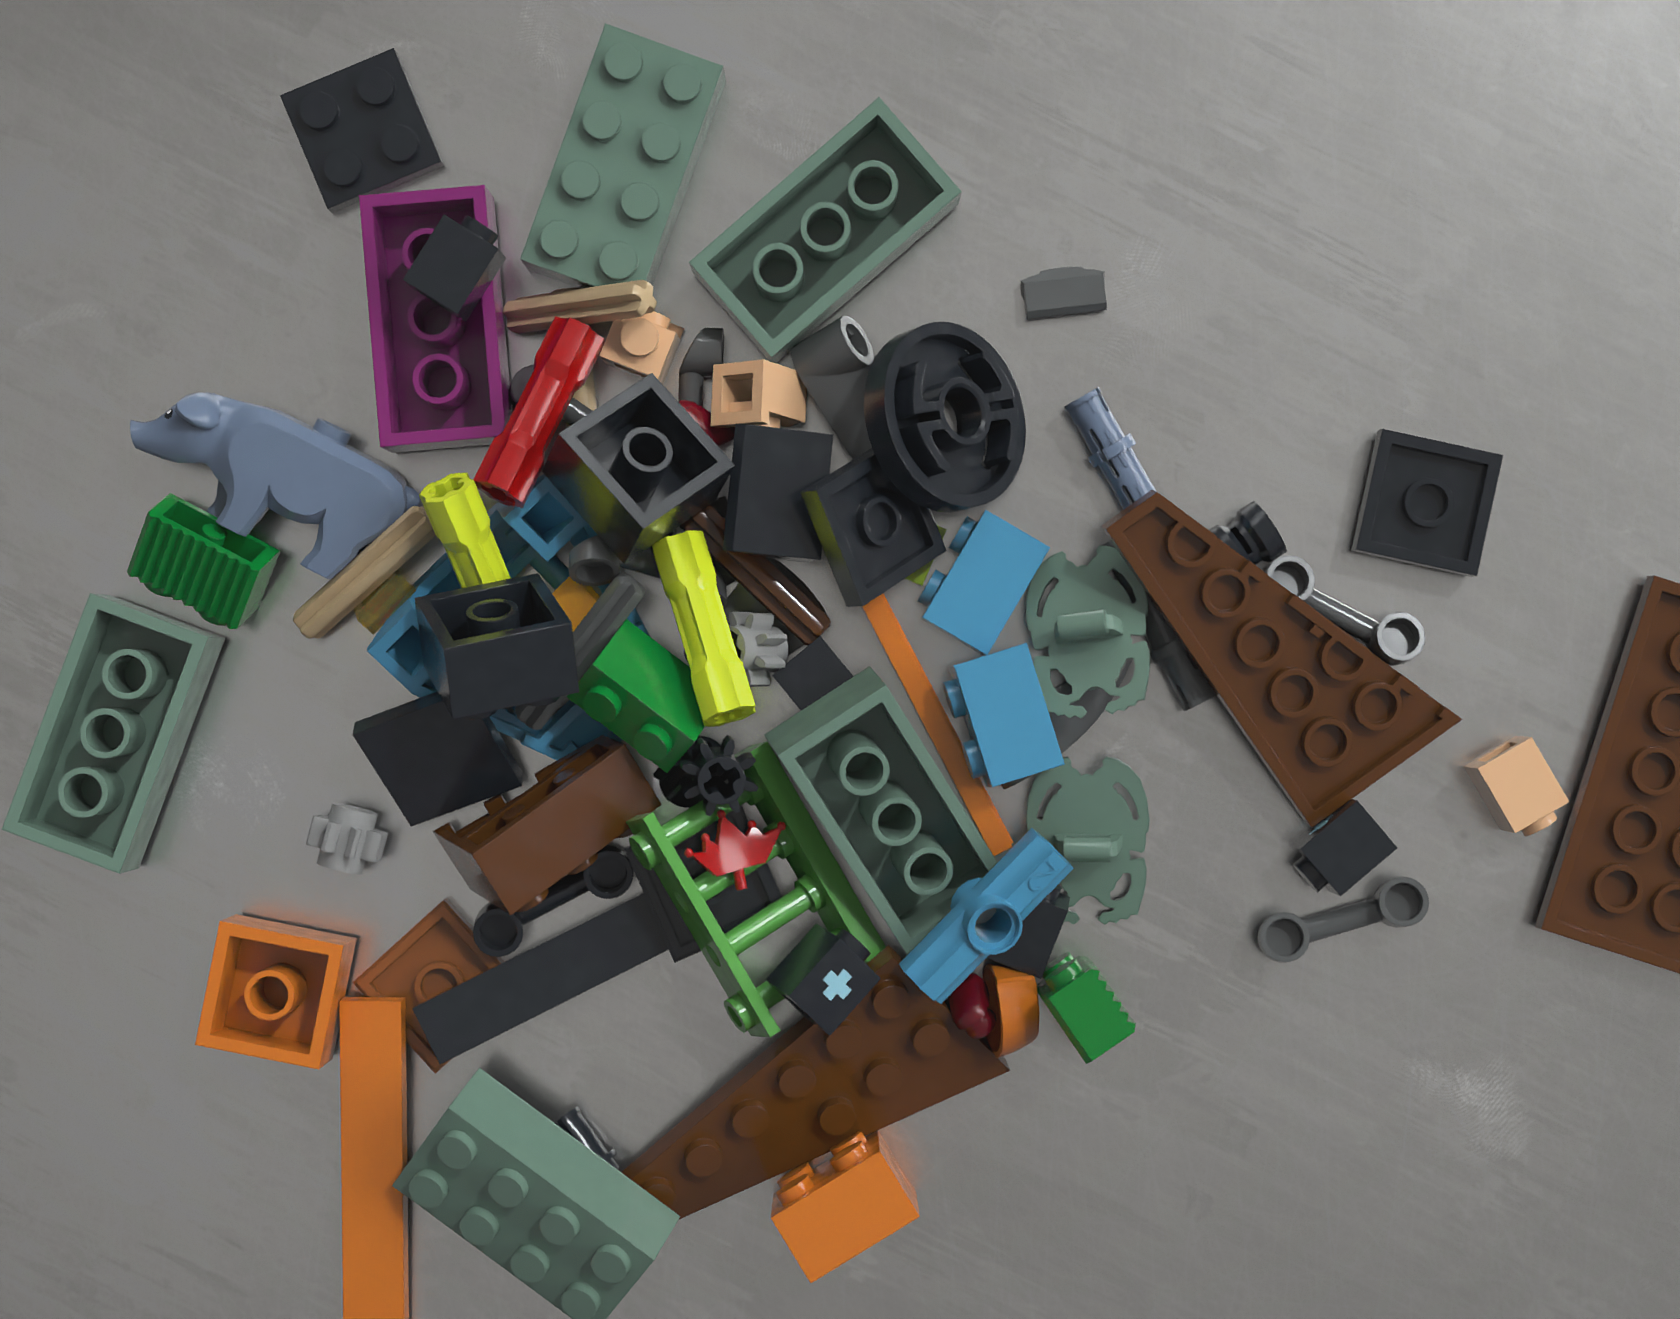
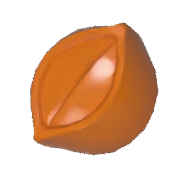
M987 964L983 971V980L986 982L989 990L988 1008L996 1015V1025L985 1038L992 1053L996 1058L1022 1049L1037 1038L1039 1033L1037 984L1035 976L1009 966Z

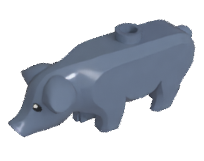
M197 392L186 395L155 420L147 422L130 420L131 438L136 449L176 463H205L210 467L218 479L216 500L206 512L217 517L216 522L221 526L246 537L269 508L277 514L299 523L319 524L315 545L300 565L330 580L410 507L419 506L420 504L419 493L414 488L407 486L405 479L395 469L348 445L347 443L352 434L321 418H317L312 427L282 411L270 407L232 399L215 393Z

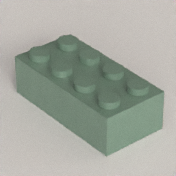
M605 23L520 260L529 271L573 287L581 288L645 280L653 286L726 84L723 65Z
M878 97L689 261V264L697 279L770 362L777 363L791 351L794 345L805 339L959 205L962 191L883 100Z
M90 593L1 830L119 874L138 869L225 638L117 597Z
M870 666L764 734L907 955L951 911L952 896L958 887L968 880L983 878L998 863L889 688Z
M481 1068L475 1072L392 1185L572 1319H607L655 1260L681 1217Z

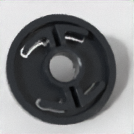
M932 322L895 336L874 356V361L868 372L865 384V423L874 454L891 482L916 504L929 510L944 513L959 512L995 500L1003 494L1015 479L1023 459L1026 424L1023 403L1016 382L1002 357L989 342L976 332L962 325L951 322ZM958 361L961 362L960 365L966 370V372L969 374V376L971 377V379H972L973 381H971V380L968 378V376L965 374V372H964V371L961 369V367L957 364ZM945 399L954 410L957 421L956 432L946 420L944 412ZM988 433L987 452L984 460L986 467L984 468L981 462L984 456L986 435Z

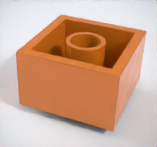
M238 914L221 920L219 922L195 1045L319 1070L333 1059L340 1025L339 1001L346 995L357 938Z
M861 1130L830 1148V1152L834 1157L814 1169L811 1168L808 1162L789 1171L777 1181L780 1190L773 1193L771 1220L810 1283H813L920 1217L916 1191L878 1130L866 1137Z

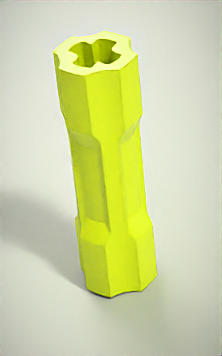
M454 473L447 475L441 480L429 483L421 491L419 497L435 535L444 546L461 588L511 579L490 529L491 520L475 481L470 479L468 473Z
M687 530L677 535L666 536L652 545L653 554L664 592L670 600L691 670V683L704 727L722 726L730 722L743 720L756 712V705L743 662L737 655L716 585V573L703 531Z

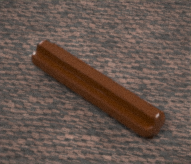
M711 505L680 525V528L684 531H703L710 556L804 645H810L828 629L831 623L830 618L766 557L723 550L726 520Z

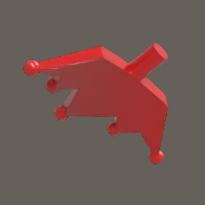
M720 809L717 811L719 819L715 843L710 840L708 834L704 833L701 835L702 852H693L692 849L687 848L684 854L688 858L692 857L712 876L719 877L732 872L735 889L743 890L747 888L744 868L766 863L780 832L786 829V824L779 822L776 828L762 834L756 827L755 821L750 820L747 824L748 830L743 834L725 817V811Z

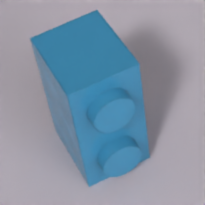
M987 510L982 513L978 521L968 516L965 518L948 547L958 553V556L946 575L937 569L934 571L917 600L927 607L921 617L922 620L983 656L988 655L1050 549L1049 546Z
M1027 643L949 667L952 680L943 682V689L953 718L964 716L971 740L962 743V750L973 779L982 776L986 787H995L1065 765Z

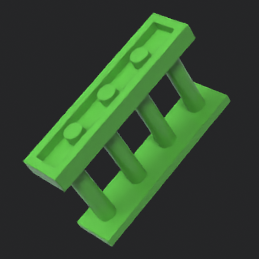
M767 741L748 746L734 755L737 758L743 753H752L756 762L752 767L744 770L745 776L750 777L758 785L757 791L750 792L744 790L737 800L740 806L744 803L751 806L755 804L767 825L763 828V833L776 828L779 822L786 824V829L780 832L766 863L776 856L781 859L786 858L798 879L794 881L795 889L725 934L706 901L734 884L733 873L730 872L715 877L706 871L692 879L674 847L719 819L717 816L718 810H724L726 815L733 811L729 804H717L713 814L708 816L703 810L702 800L663 825L659 823L654 812L636 815L626 821L633 833V836L629 838L633 853L645 869H654L726 992L728 999L724 1001V1007L730 1019L741 1032L745 1033L748 1031L751 1036L772 1037L781 1031L768 1009L785 998L767 981L755 987L737 955L807 910L813 913L817 912L827 930L832 934L837 935L842 929H845L860 941L871 953L864 961L866 964L886 948ZM765 863L744 868L745 876Z

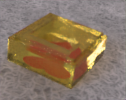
M401 568L396 570L353 609L357 621L374 635L384 622L417 590L411 577Z

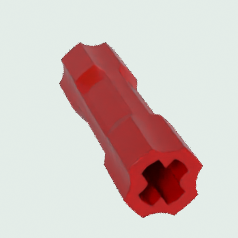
M555 316L535 355L533 373L503 432L493 439L473 479L477 488L489 498L507 506L524 507L544 467L545 451L574 393L584 386L605 343L604 338L594 332L590 326L571 317L560 318Z

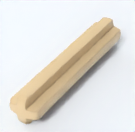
M637 280L518 297L516 300L507 301L503 307V313L507 317L506 327L514 333L549 329L555 316L560 318L571 317L584 324L642 317L644 314L652 313L655 310L657 301L652 296L653 286L651 283L645 280Z
M424 506L410 507L343 570L295 611L293 622L300 628L302 635L308 639L323 637L436 536Z

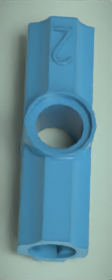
M1031 828L983 878L968 880L958 887L952 896L951 911L899 965L933 1001L942 1004L990 954L996 955L1006 952L1016 944L1021 936L1022 921L1074 869L1073 866L1039 832ZM997 908L996 913L990 920L985 923L976 924L980 914L988 909Z

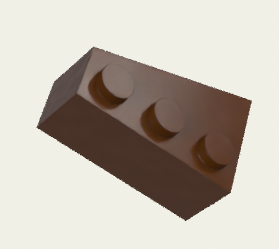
M601 735L534 773L538 783L509 802L505 801L502 794L496 795L483 802L484 807L488 811L486 815L458 831L454 830L450 822L434 830V835L469 889L509 915L514 914L516 911H527L542 902L548 895V888L565 875L577 874L591 866L598 858V851L616 838H625L632 835L633 833L626 821L636 815L650 813L662 804L625 744Z

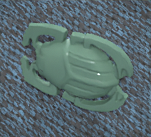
M1098 546L1096 549L1097 555L1091 559L1088 566L1080 565L1077 567L1073 562L1066 559V553L1063 551L1053 554L1040 564L1030 582L1026 598L1028 630L1031 631L1035 650L1041 651L1049 648V656H1035L1034 668L1048 712L1055 713L1057 716L1065 715L1068 718L1077 716L1082 719L1087 714L1085 708L1071 704L1080 701L1083 695L1095 689H1103L1111 696L1120 697L1115 701L1108 702L1105 710L1111 714L1118 710L1125 711L1129 706H1136L1139 701L1145 700L1150 674V652L1146 641L1132 644L1131 635H1146L1145 617L1148 616L1146 591L1114 547ZM1112 569L1122 574L1130 584L1137 600L1135 603H1131L1124 587L1109 575ZM1056 578L1059 582L1046 599L1042 617H1038L1039 603L1044 591ZM1133 659L1135 669L1130 683L1117 688L1116 681L1120 678L1122 669L1128 660ZM1059 670L1064 675L1067 683L1072 686V694L1065 695L1056 691L1051 682V671Z
M1069 756L1063 757L1065 765L1040 772L1033 781L1027 803V832L1031 828L1039 832L1073 866L1074 869L1060 882L1062 888L1067 892V896L1070 897L1069 907H1073L1085 896H1092L1104 907L1114 909L1101 913L1098 918L1101 923L1105 925L1108 922L1117 923L1120 919L1127 920L1131 915H1138L1146 886L1147 867L1144 857L1130 859V850L1140 853L1144 852L1146 833L1149 832L1148 801L1142 782L1129 765L1114 757L1106 756L1102 760L1103 766L1097 769L1093 775L1086 773L1082 776L1077 769L1071 766ZM1055 783L1060 784L1062 787L1058 789L1057 794H1054L1048 802L1043 818L1038 819L1039 806L1048 789ZM1120 783L1128 791L1136 805L1138 819L1132 817L1127 801L1113 787L1114 784ZM1123 873H1130L1131 885L1127 894L1115 900L1111 899L1110 892L1115 889L1117 881ZM1068 910L1064 922L1069 921L1074 925L1080 920V917L1076 912Z

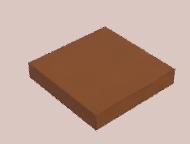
M447 898L440 902L352 982L365 997L406 998V1042L435 1074L450 1060L439 1064L412 1008L504 962L501 957L487 955L478 948L473 937L474 927Z

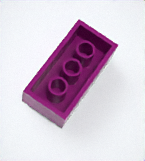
M485 185L359 195L380 447L391 453L491 445L493 439L503 432L512 414V405L509 397L510 381L500 269L466 322L412 289L403 278L444 214L459 224L468 215L497 234L494 197ZM497 239V240L495 241V243L493 244V245H494L495 247H497V248H498V239Z

